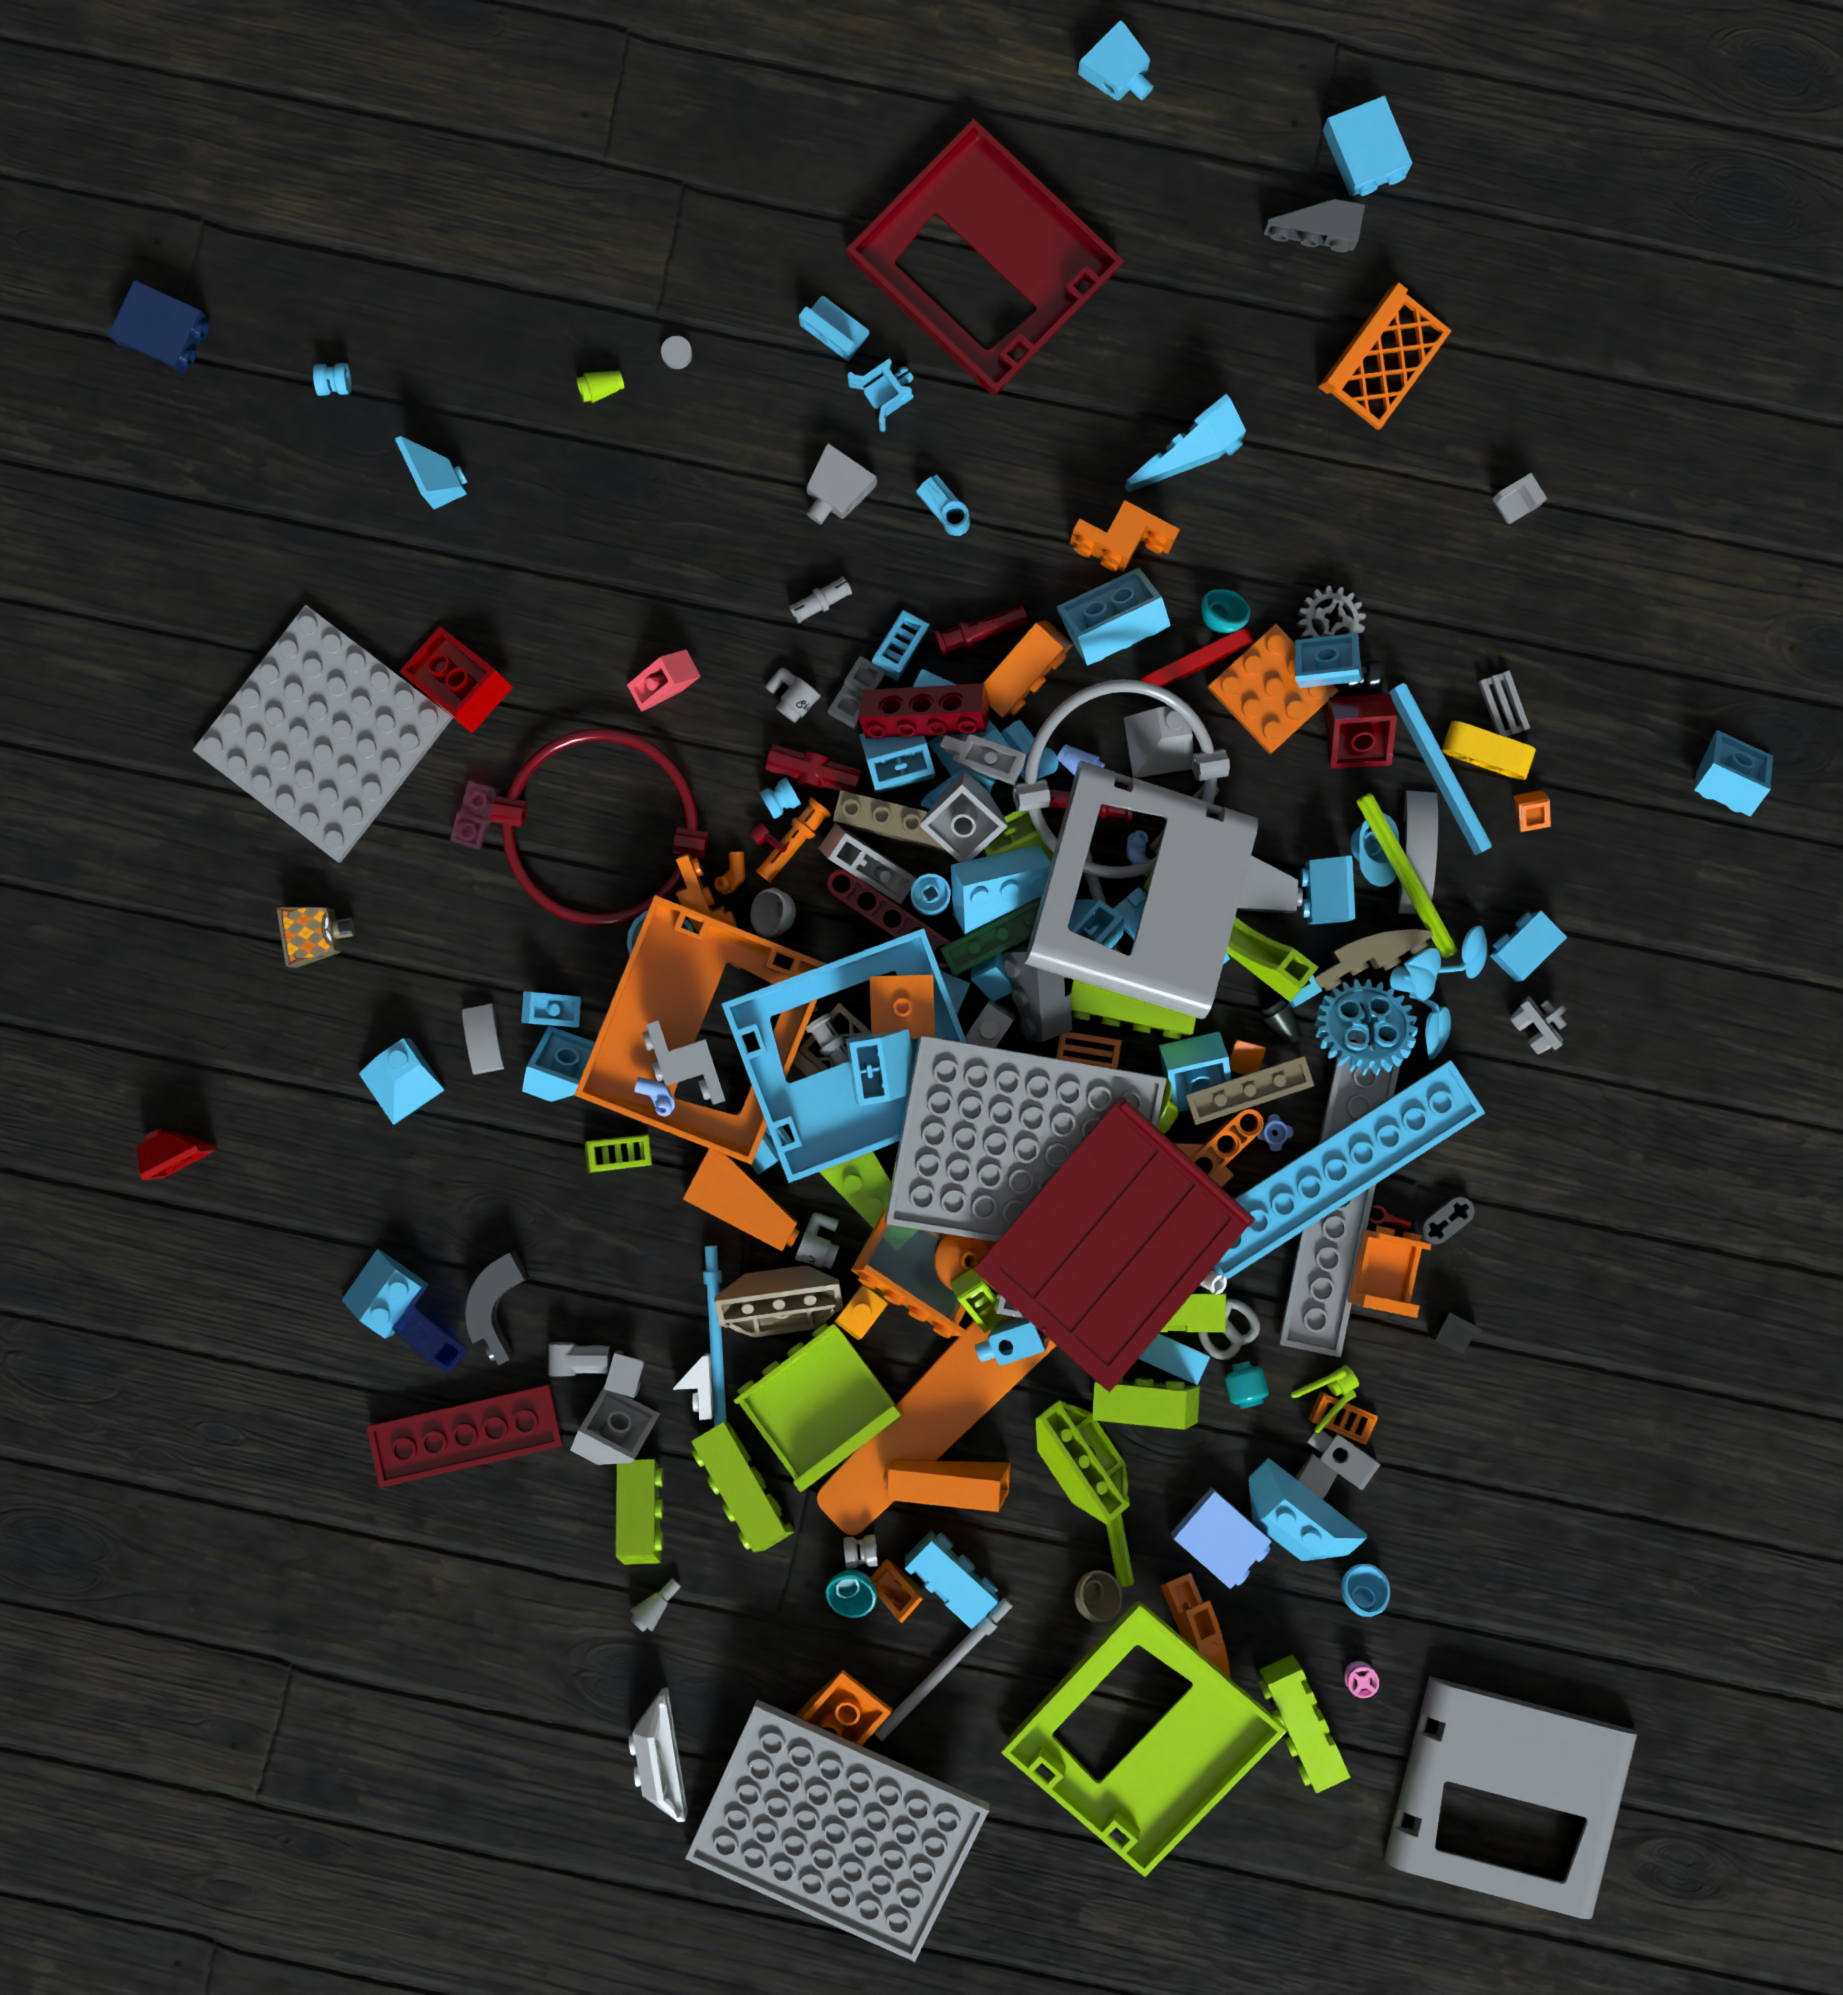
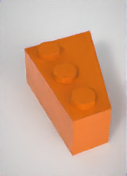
M1047 620L1035 623L984 682L990 707L1002 718L1010 713L1015 716L1026 704L1023 700L1030 691L1035 693L1046 681L1044 676L1051 668L1055 670L1067 657L1065 653L1074 644Z

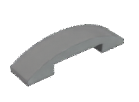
M1405 791L1403 822H1406L1404 853L1432 902L1438 845L1437 793ZM1400 882L1398 913L1418 915Z

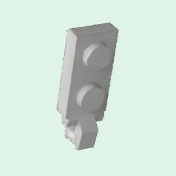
M972 734L968 736L963 735L962 740L945 735L940 744L945 753L954 756L952 761L959 764V766L1012 785L1016 784L1028 758L1023 752Z

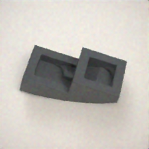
M860 656L846 677L843 687L829 707L827 714L855 728L859 721L863 691L878 689L886 674V670Z

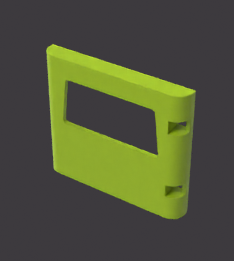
M1137 1601L1016 1728L1006 1741L1001 1753L1140 1874L1146 1877L1287 1732V1727L1141 1601ZM1140 1645L1191 1681L1193 1685L1102 1780L1098 1781L1053 1735V1732L1132 1648ZM1041 1763L1052 1771L1047 1780L1035 1770ZM1115 1828H1118L1125 1834L1121 1843L1110 1835Z

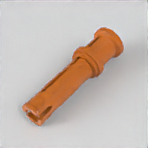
M812 797L808 800L809 805L798 818H793L791 823L793 827L780 841L787 846L786 851L781 852L774 848L762 865L756 869V872L769 883H772V880L807 838L809 840L814 838L816 835L815 830L824 819L832 816L827 809Z

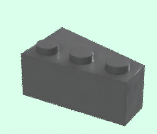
M1029 943L1002 952L1005 961L1004 970L1009 976L1013 991L1012 1000L1018 1010L1020 1030L1025 1040L1044 1042L1072 1031L1070 994H1065L1064 979L1067 977L1023 964Z

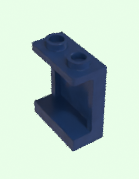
M134 280L108 336L119 346L128 350L130 348L172 366L176 371L184 374L187 368H190L195 361L196 349L200 340H204L208 334L209 319L201 310Z

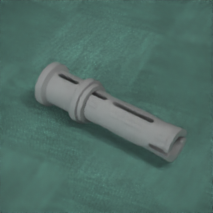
M827 1013L810 1023L805 1030L807 1033L811 1032L820 1045V1053L828 1056L833 1064L837 1066L849 1061L848 1051L844 1046L846 1043L844 1036H839L829 1021L831 1017Z

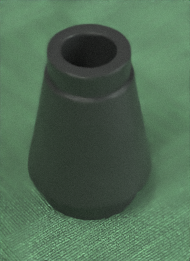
M1282 997L1270 1001L1261 1009L1264 1015L1262 1019L1287 1045L1296 1042L1302 1037L1291 1006Z

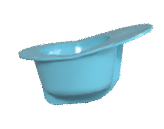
M1384 814L1399 842V832L1396 823L1390 816ZM1365 819L1362 825L1352 834L1350 841L1351 851L1359 861L1364 877L1371 884L1378 887L1387 886L1394 881L1397 875Z

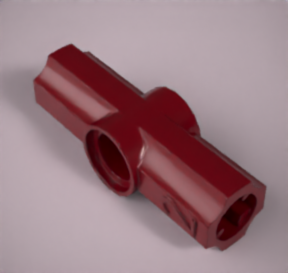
M774 744L769 752L765 768L770 773L796 779V782L816 789L826 788L837 792L841 790L853 794L856 793L862 772L857 768L831 762L830 758L806 751L801 753Z

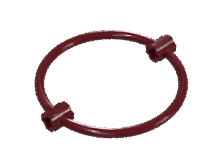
M605 728L586 729L556 738L535 752L516 774L506 798L495 796L490 814L491 822L502 824V839L508 863L516 879L529 896L549 912L571 922L593 926H609L635 920L643 912L649 910L655 895L667 900L684 880L680 868L677 865L669 880L649 899L639 905L619 912L598 914L582 912L564 906L546 895L525 870L516 848L514 826L523 827L527 815V801L518 799L527 780L541 763L558 751L583 742L610 741L633 747L648 755L665 770L681 797L686 818V829L677 827L673 853L684 855L690 852L692 859L694 857L705 858L709 833L698 831V815L692 791L680 769L662 750L647 740L628 732Z

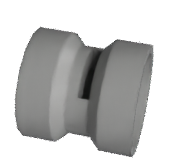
M875 1534L865 1535L863 1539L844 1537V1554L847 1569H855L858 1565L866 1564L868 1567L878 1566ZM857 1544H860L861 1560H859Z

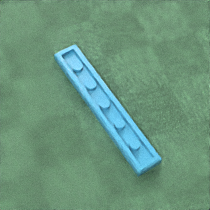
M1403 683L1389 692L1393 703L1474 855L1491 848V843L1407 685Z

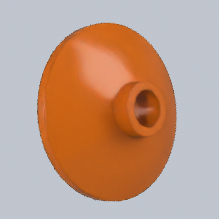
M952 1234L946 1235L939 1242L934 1254V1268L940 1282L946 1288L953 1291L950 1285L951 1282L974 1268L989 1251L986 1242L983 1239ZM966 1256L970 1258L969 1267L965 1265Z

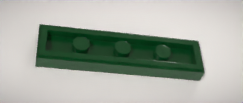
M1042 897L940 948L953 977L1030 939Z

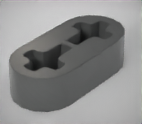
M1459 1196L1448 1199L1421 1222L1419 1230L1422 1238L1426 1242L1433 1244L1445 1242L1472 1220L1475 1213L1472 1202L1467 1198ZM1455 1203L1466 1206L1463 1210L1465 1214L1463 1218L1460 1216H1455L1451 1220L1448 1218L1455 1212L1453 1207ZM1445 1221L1446 1224L1439 1229L1441 1234L1439 1237L1428 1235L1431 1230L1429 1226L1431 1222L1438 1225Z

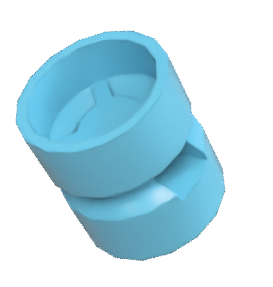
M925 874L914 881L911 888V902L913 908L919 914L926 917H935L942 914L950 903L951 890L943 877L937 874Z

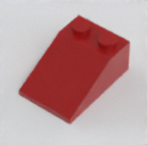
M440 626L399 671L471 733L478 728L513 688L493 667Z

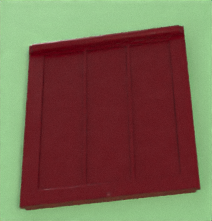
M1120 1096L974 1267L973 1271L1110 1393L1245 1229L1254 1222L1255 1218L1128 1100Z

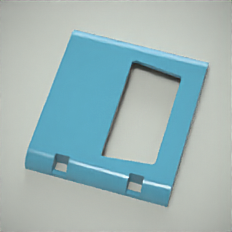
M924 928L722 1003L789 1183L898 1142L900 1140L908 1095L892 1101L858 1106L854 1098L849 1061L798 1081L786 1082L770 1018L776 1014L870 980V976H880L891 971L895 972L897 976L933 975L935 1037L966 1042ZM754 1031L760 1049L748 1053L742 1035ZM911 1039L914 1061L918 1045V1039ZM789 1124L795 1141L783 1145L777 1128Z

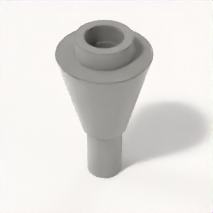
M672 1578L659 1593L656 1592L630 1609L634 1614L630 1620L643 1632L647 1628L653 1631L668 1604L667 1601L681 1586Z

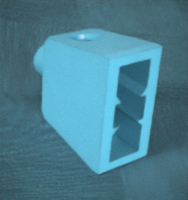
M1121 20L1080 60L1078 74L1115 100H1120L1129 90L1140 100H1143L1154 87L1144 77L1149 68V56Z
M1017 1317L994 1327L988 1335V1340L975 1344V1349L981 1362L996 1358L999 1366L1045 1351L1050 1339L1030 1321Z

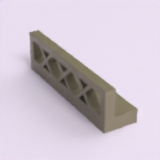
M1301 1056L1186 1094L1185 1098L1191 1113L1189 1115L1191 1124L1197 1125L1313 1087L1314 1083L1305 1056Z

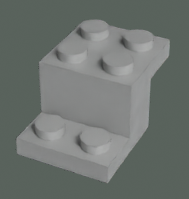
M659 1020L646 1024L648 1031L642 1032L647 1050H655L658 1061L653 1062L652 1065L657 1081L664 1080L666 1086L703 1074L704 1079L698 1082L704 1100L711 1099L713 1105L725 1101L706 1039L668 1051Z

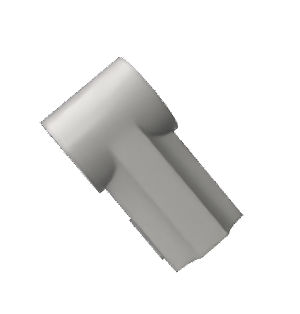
M573 1342L549 1343V1376H574L576 1373H609L611 1364L610 1346L577 1345V1343Z

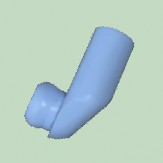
M1142 830L1131 833L1127 839L1126 857L1133 865L1150 860L1145 855L1148 835Z
M638 1077L634 1092L649 1095L658 1115L668 1116L671 1114L675 1107V1101L668 1086L662 1082Z

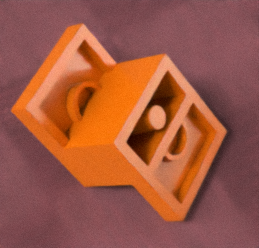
M1124 500L1107 533L1079 518L1073 529L1070 544L1074 546L1073 549L1080 555L1085 557L1092 555L1102 560L1100 563L1105 568L1117 572L1118 569L1124 572L1141 540L1146 543L1145 546L1149 550L1161 554L1162 551L1168 554L1180 529Z

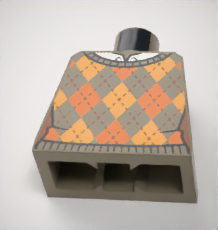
M319 907L277 908L287 967H301L341 952L339 938L355 936L352 918L336 920L333 909Z

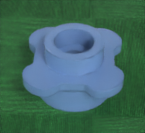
M1272 1114L1268 1116V1122L1263 1126L1257 1138L1267 1142L1270 1150L1279 1151L1287 1138L1293 1136V1128L1281 1122L1278 1115ZM1273 1130H1277L1276 1136L1272 1135Z

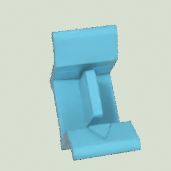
M890 359L864 376L854 375L852 372L847 374L849 387L864 390V395L875 409L881 407L879 429L882 432L886 430V416L913 399L911 388L903 386L911 383L913 380L911 372L908 371L907 367H901L893 375L892 361Z

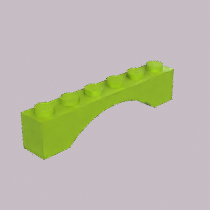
M1152 872L1143 886V888L1147 891L1151 880ZM1235 917L1226 953L1291 1002L1318 969V966L1296 949L1265 937Z

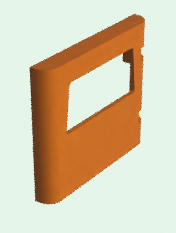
M655 895L574 1095L752 1165L767 1127L752 1085L739 1115L676 1099L674 1093L679 1082L668 1085L675 1101V1107L668 1116H660L656 1113V1107L649 1095L634 1092L638 1077L657 1081L652 1065L653 1062L658 1061L655 1050H647L642 1032L648 1031L646 1024L659 1020L668 1051L694 1043L725 965L728 962H732L772 984L827 964ZM686 916L703 923L699 935L681 928ZM776 953L794 959L789 971L772 964ZM817 999L780 1013L773 1030L785 1080Z

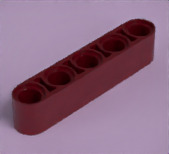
M837 870L829 876L827 886L830 893L836 899L894 939L910 934L915 929L924 928L933 954L939 947L952 943L850 872ZM839 877H846L850 880V888L844 893H839L833 888L834 881ZM870 894L876 899L875 907L871 910L861 909L858 901L862 895ZM897 912L901 916L902 921L898 927L889 928L884 924V917L887 913ZM936 960L939 969L949 968L947 963H940Z

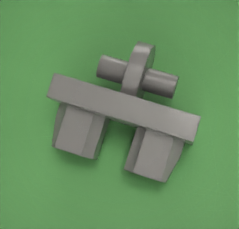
M1530 996L1523 999L1521 1007L1511 1015L1510 1020L1519 1031L1531 1023L1536 1025L1539 1032L1528 1039L1530 1046L1537 1054L1551 1047L1554 1050L1563 1045V1038L1551 1022L1553 1021L1559 1030L1566 1026L1567 1023L1560 1016L1566 1011V1007L1561 1004L1554 1008L1549 1000H1546L1541 1004V1007L1547 1013L1544 1015Z

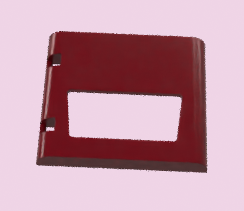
M975 119L933 159L846 249L850 260L871 282L973 379L993 395H996L1124 263V260ZM933 215H938L1036 308V311L990 350L982 348L895 264ZM1084 281L1089 287L1081 294L1076 288ZM1019 348L1024 354L1015 362L1010 356Z

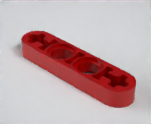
M1247 627L1240 629L1145 676L1140 681L1149 682L1164 688L1247 647L1254 640Z

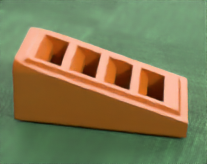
M1320 1391L1308 1419L1315 1424H1319L1324 1417L1329 1403L1335 1406L1340 1399ZM1347 1402L1342 1407L1345 1411L1339 1425L1334 1424L1337 1417L1336 1414L1324 1428L1366 1445L1378 1416ZM1351 1412L1356 1415L1350 1429L1347 1430L1345 1425ZM1365 1417L1367 1421L1361 1435L1356 1434L1355 1432L1361 1418Z

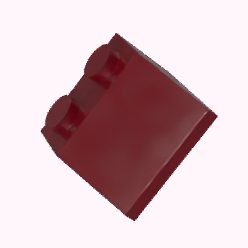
M1391 694L1329 697L1327 737L1330 769L1392 765L1397 713Z

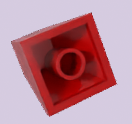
M157 1129L145 1135V1142L136 1146L140 1176L142 1180L164 1178L218 1149L215 1144L175 1131L162 1132L161 1129Z

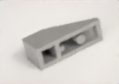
M836 823L818 848L829 860L900 905L910 892L914 881L917 880L908 871Z

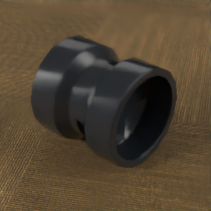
M1377 660L1361 664L1362 681L1344 683L1346 693L1356 692L1358 689H1365L1367 692L1378 691L1380 670Z

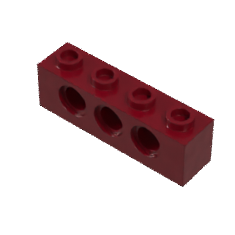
M984 683L864 690L859 721L865 738L984 733L987 730L990 702Z

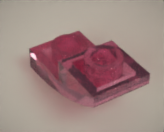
M475 780L468 781L461 810L457 811L450 841L478 850L481 849L491 823L492 803L495 796L499 797L500 788Z

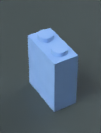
M1212 1486L1171 1532L1175 1541L1230 1589L1235 1584L1239 1586L1245 1581L1250 1573L1248 1568L1255 1560L1260 1562L1270 1551L1268 1545L1272 1542L1263 1531Z

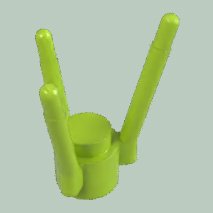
M1347 1365L1337 1369L1329 1376L1291 1393V1397L1296 1398L1327 1385L1334 1396H1343L1316 1426V1433H1320L1342 1407L1356 1397L1353 1389L1359 1386V1382L1354 1372Z

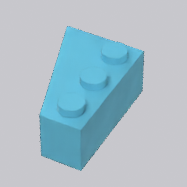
M1039 844L951 865L953 915L964 935L1042 896L1051 862Z
M930 1530L905 1556V1570L911 1575L915 1572L925 1582V1588L931 1593L934 1591L945 1602V1606L973 1629L998 1603V1596L995 1594L998 1589L987 1577L981 1580L973 1572L976 1567L965 1555L962 1554L958 1557L951 1550L953 1544L944 1534L940 1532L936 1535Z

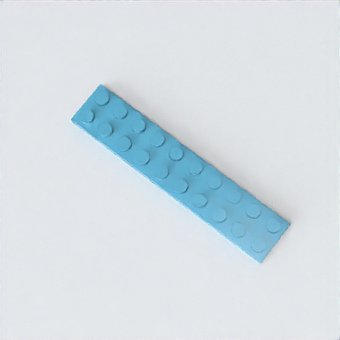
M1448 1060L1234 1198L1255 1220L1213 1268L1214 1272L1229 1279L1485 1114L1453 1062Z

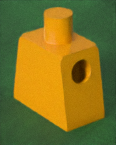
M861 1284L833 1322L854 1338L860 1340L885 1309L889 1301L884 1298L885 1293L877 1287L872 1289Z

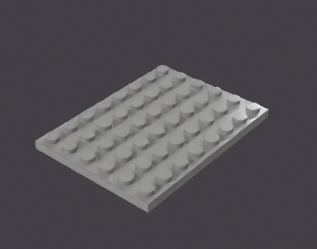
M919 1034L884 1222L889 1225L997 1242L1014 1222V1218L1021 1214L1120 1096L1128 1100L1157 1127L1167 1078Z
M756 1700L685 1859L915 1962L989 1812L990 1803L762 1701Z

